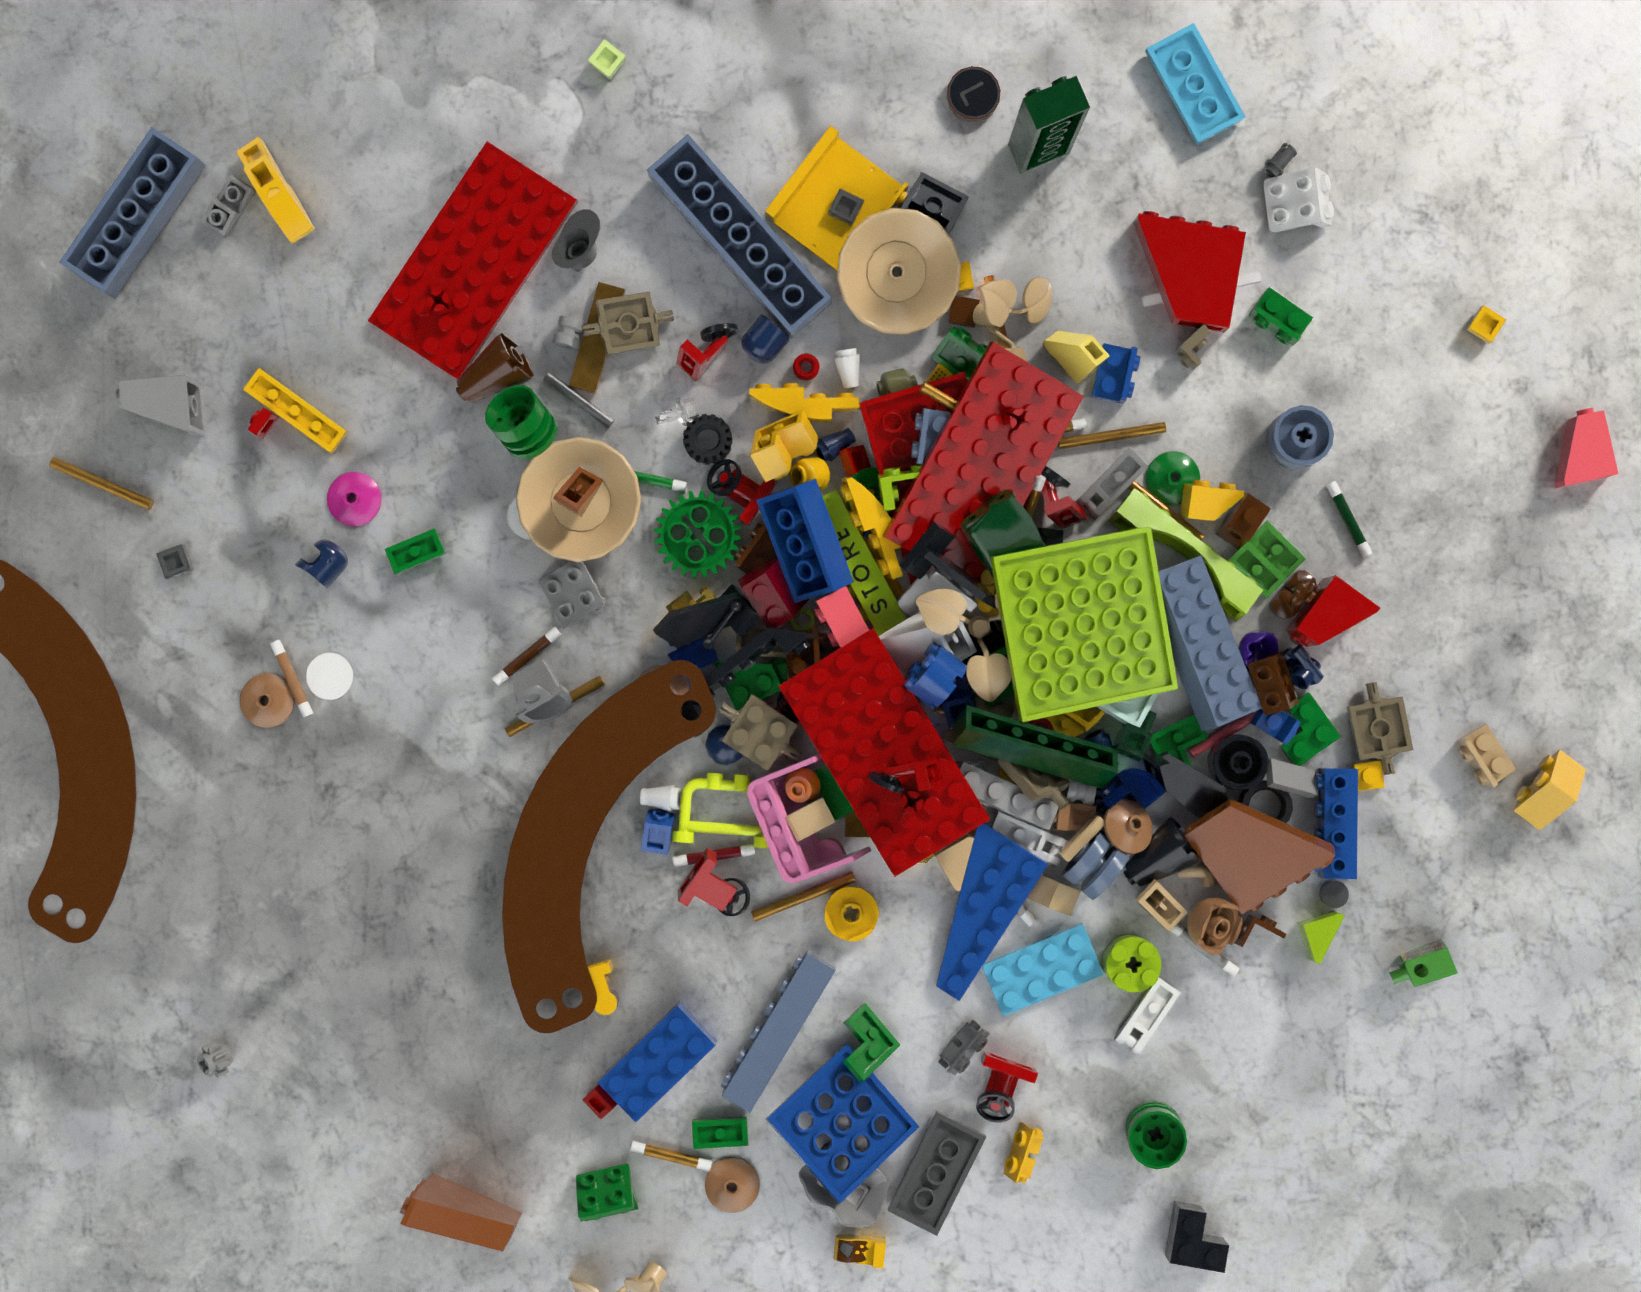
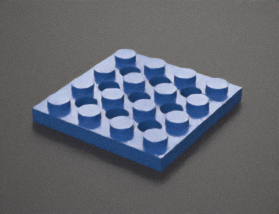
M844 1044L766 1118L767 1122L837 1203L844 1201L919 1128L918 1124L873 1073L864 1081H858L843 1063V1060L853 1051L848 1044ZM842 1075L848 1076L851 1080V1087L847 1091H842L838 1087V1079ZM822 1094H827L831 1098V1106L827 1110L821 1109L818 1105V1098ZM860 1096H865L869 1101V1107L865 1112H860L856 1107V1100ZM804 1112L809 1114L812 1120L811 1125L807 1129H802L798 1125V1117ZM842 1114L849 1119V1127L845 1131L839 1130L836 1126V1119ZM878 1117H883L887 1122V1128L883 1133L877 1132L874 1128V1121ZM822 1133L826 1134L830 1140L829 1146L825 1150H820L816 1145V1138ZM860 1135L864 1136L868 1143L867 1148L863 1152L857 1151L854 1147V1141ZM838 1155H844L848 1161V1165L843 1171H838L834 1166V1160Z

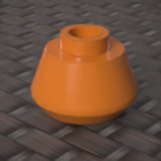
M801 767L787 774L784 788L787 796L792 801L807 804L818 797L821 783L815 772Z

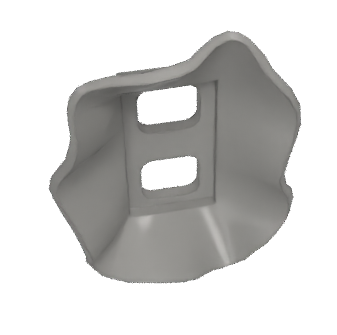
M830 1141L824 1144L820 1150L827 1149ZM838 1155L834 1160L835 1168L838 1171L846 1169L848 1165L847 1158L844 1155ZM805 1165L799 1171V1179L809 1201L817 1207L832 1210L840 1224L847 1227H871L876 1223L889 1192V1181L878 1168L859 1185L863 1190V1194L857 1204H853L847 1199L837 1203Z

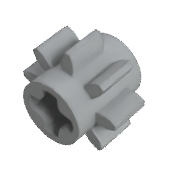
M212 1042L202 1047L203 1053L198 1056L197 1062L203 1074H210L211 1077L215 1075L218 1078L229 1072L227 1067L233 1062V1056L226 1045Z

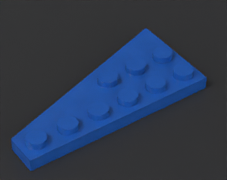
M986 823L977 827L975 831L973 845L936 987L958 1001L961 1000L1048 866V862Z

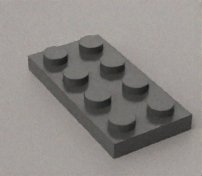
M936 1111L888 1207V1211L937 1236L986 1139V1135Z

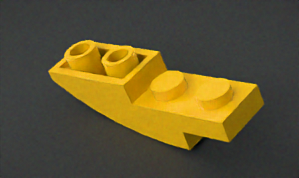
M257 137L236 152L244 165V172L289 241L294 244L315 230L294 190L285 181L264 141Z
M784 383L782 388H771V384H755V388H749L751 399L765 408L786 417L804 410L810 422L832 423V412L859 411V397H853V393H838L837 398H826V394L814 393L810 394V398H804V387H798L797 383Z
M852 477L841 479L843 483L840 486L842 496L845 502L849 501L852 509L849 512L851 522L855 528L858 527L859 531L871 530V534L868 537L872 548L878 550L880 560H877L882 575H886L888 579H896L903 576L894 551L901 546L883 537L891 517L887 511H884V507L875 496Z

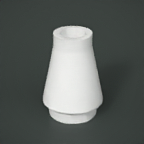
M856 348L835 351L836 358L833 359L840 375L843 389L859 386L860 354L857 355Z
M674 785L649 789L642 788L640 803L641 805H649L673 812V810L680 809L682 791L681 788H675Z

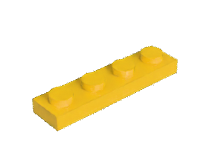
M260 368L257 369L243 388L245 392L331 454L336 451L349 433Z

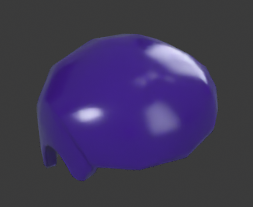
M1251 631L1241 639L1238 649L1247 671H1250L1249 663L1278 653V639L1274 634Z

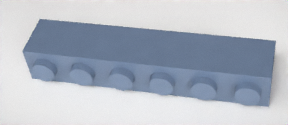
M809 951L804 956L799 954L792 966V969L795 970L790 980L788 978L783 980L777 991L781 994L776 1003L770 1002L763 1014L767 1019L762 1027L759 1025L755 1027L749 1037L753 1041L748 1050L744 1048L741 1050L735 1061L738 1064L734 1074L728 1072L721 1084V1087L724 1088L722 1096L749 1113L752 1111L836 971L834 966Z

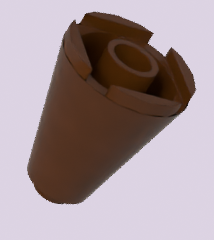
M501 333L496 336L459 377L456 392L463 401L468 400L474 403L497 394L506 388L523 384L532 379L534 373L524 353L520 355L515 348L518 345L508 335Z

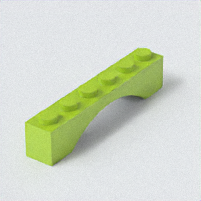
M1135 488L1127 495L1108 520L1120 531L1151 526L1153 541L1171 547L1187 560L1201 555L1224 613L1235 622L1247 614L1263 591L1252 578L1242 574L1232 562L1223 559L1214 551L1212 546L1199 540L1188 527L1180 525L1172 518L1169 512L1160 509L1150 501V498L1145 493L1139 492Z

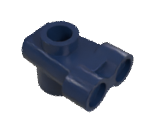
M1298 645L1293 649L1289 647L1283 651L1287 666L1293 670L1290 676L1296 687L1305 690L1311 685L1318 684L1323 679L1324 675L1319 670L1321 668L1320 663L1316 659L1309 657V653L1302 645Z

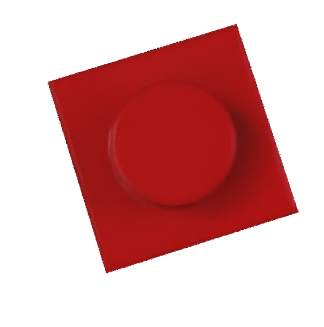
M263 407L261 411H256L249 421L251 425L248 427V430L264 439L279 417Z
M864 445L849 447L839 451L847 477L855 475L862 469L871 467Z
M599 1084L582 1099L600 1119L617 1106V1103Z

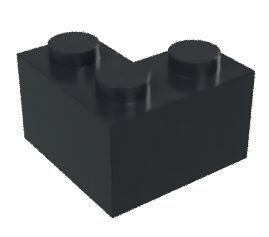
M1174 1201L1165 1256L1169 1263L1225 1273L1229 1244L1223 1237L1203 1234L1207 1215L1201 1205Z

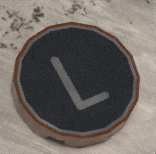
M971 66L961 69L953 75L948 84L947 102L949 108L957 117L969 120L970 122L987 119L994 113L1000 101L1001 90L998 80L991 72L982 67Z

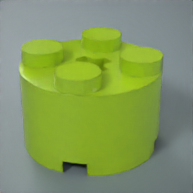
M1123 934L1115 937L1105 948L1102 955V967L1105 975L1114 985L1123 991L1136 993L1145 991L1157 983L1161 972V958L1154 945L1146 939L1135 934ZM1130 957L1137 961L1133 969L1126 965V963L1130 962Z

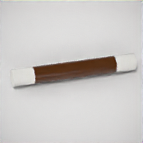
M554 626L492 677L494 682L500 686L561 636L562 633Z

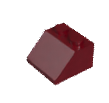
M777 555L737 580L767 628H778L791 620L809 600L794 603Z

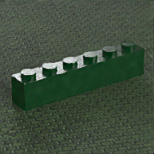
M966 706L953 722L952 746L1100 789H1103L1118 773L1117 749L971 706Z

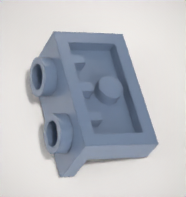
M922 408L921 414H916L915 430H919L918 441H913L911 448V457L915 458L916 464H923L951 412Z

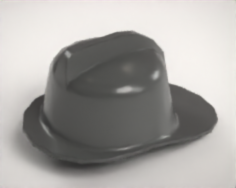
M582 209L570 216L565 223L552 250V259L560 268H572L574 271L579 272L595 260L597 255L595 241L600 231V219L595 212Z

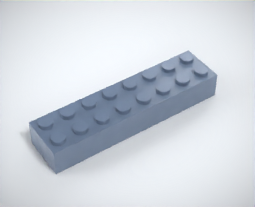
M689 134L647 169L649 178L790 339L832 304V297Z

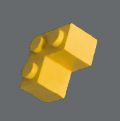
M804 410L755 430L750 456L765 482L785 477L790 472L793 458L808 456L816 449L818 436Z
M1558 750L1552 756H1545L1538 766L1540 771L1529 787L1523 786L1515 796L1517 801L1514 812L1539 831L1577 802L1586 769L1561 750Z

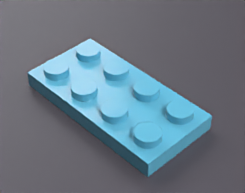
M1194 23L1146 48V55L1196 145L1245 119L1241 107Z
M1083 923L988 961L982 966L1002 1016L1104 975Z

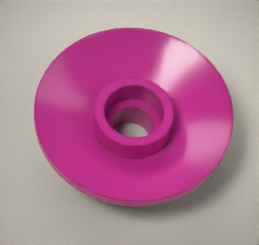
M349 472L339 476L330 485L327 493V505L330 513L337 521L348 526H360L370 522L377 515L381 506L382 499L378 485L372 478L359 472ZM351 493L356 495V501L353 503L348 502V496Z

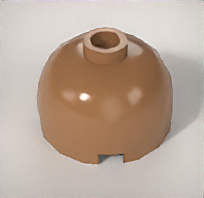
M1218 897L1205 898L1198 902L1191 910L1187 921V931L1194 944L1210 954H1221L1225 951L1222 948L1227 944L1233 945L1241 932L1243 922L1242 916L1238 915L1239 908Z

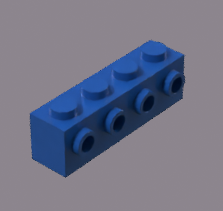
M1319 768V774H1315L1318 801H1315L1314 814L1315 817H1318V828H1315L1314 836L1331 843L1335 848V857L1330 865L1323 869L1318 867L1314 871L1318 872V877L1324 879H1357L1358 769Z

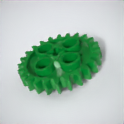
M703 490L700 491L698 497H695L693 492L689 491V499L686 500L679 494L680 502L678 504L669 500L672 507L671 510L661 509L666 515L665 519H656L662 524V528L654 529L655 533L661 535V538L654 540V543L663 545L657 552L659 555L667 554L663 562L667 564L673 561L671 570L676 571L681 567V575L684 577L688 571H691L693 579H696L698 572H702L703 577L707 578L708 570H712L715 575H718L717 566L720 565L722 568L727 569L724 561L726 559L734 561L735 559L730 553L740 549L734 545V542L742 540L741 536L735 535V532L741 530L742 526L733 524L739 517L738 515H729L733 509L731 505L723 508L724 498L715 502L714 493H711L707 499ZM705 509L707 511L706 520L700 523L693 520L695 510ZM682 516H687L697 530H705L702 535L715 550L713 554L705 548L699 539L692 540L694 533L682 520ZM677 526L686 528V536L681 540H675L672 537V531ZM720 529L725 533L724 540L717 544L711 542L710 534L712 531ZM694 547H701L704 550V555L699 561H693L689 557V552Z

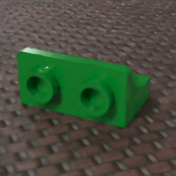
M1270 287L1266 289L1249 314L1256 326L1264 330L1268 328L1276 334L1275 338L1285 345L1291 344L1292 346L1300 340L1302 333L1313 319L1308 313Z
M953 327L931 358L954 375L965 372L968 382L987 345L976 343L971 339L972 335L965 329Z

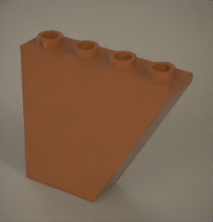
M1231 798L1185 827L1184 832L1187 841L1232 902L1239 908L1241 914L1247 911L1254 912L1263 906V901L1271 896L1273 898L1279 897L1287 890V886L1294 882L1296 884L1303 882L1310 876L1311 871L1318 867L1319 869L1327 867L1333 862L1335 857V848L1331 843Z
M432 1173L427 1180L423 1178L420 1185H417L410 1196L405 1199L400 1213L404 1215L400 1224L503 1252L514 1233L522 1213Z

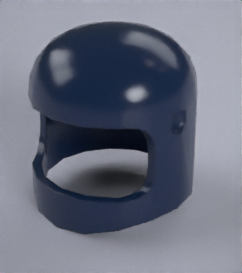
M760 314L754 324L743 335L741 346L752 360L760 364H767L776 358L790 339L766 316Z
M323 539L314 544L320 551V555L315 561L308 563L301 558L295 566L308 572L328 588L346 569L348 558L339 545L331 540Z

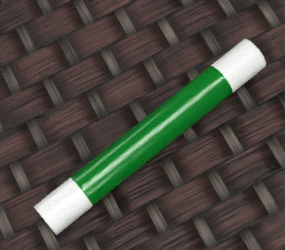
M634 471L637 475L638 483L686 492L687 482Z

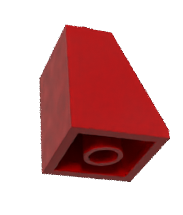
M1334 575L1321 580L1314 592L1317 595L1310 603L1305 602L1285 631L1291 635L1289 640L1297 646H1317L1374 615L1380 610V607Z

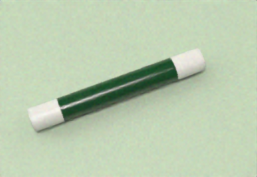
M1334 481L1326 485L1362 558L1372 554L1337 482Z

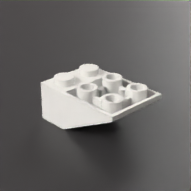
M920 612L879 636L904 678L909 676L907 671L915 661L920 663L925 657L924 652L932 642L943 646L961 661L977 652L962 621L959 620V626L954 632L938 635L927 628Z

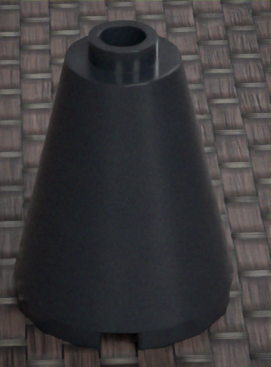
M1172 816L1166 819L1152 834L1151 842L1147 848L1134 854L1125 865L1127 870L1123 873L1131 885L1137 884L1139 887L1151 883L1154 879H1163L1203 862L1185 838L1184 832L1182 830L1178 831L1182 826Z

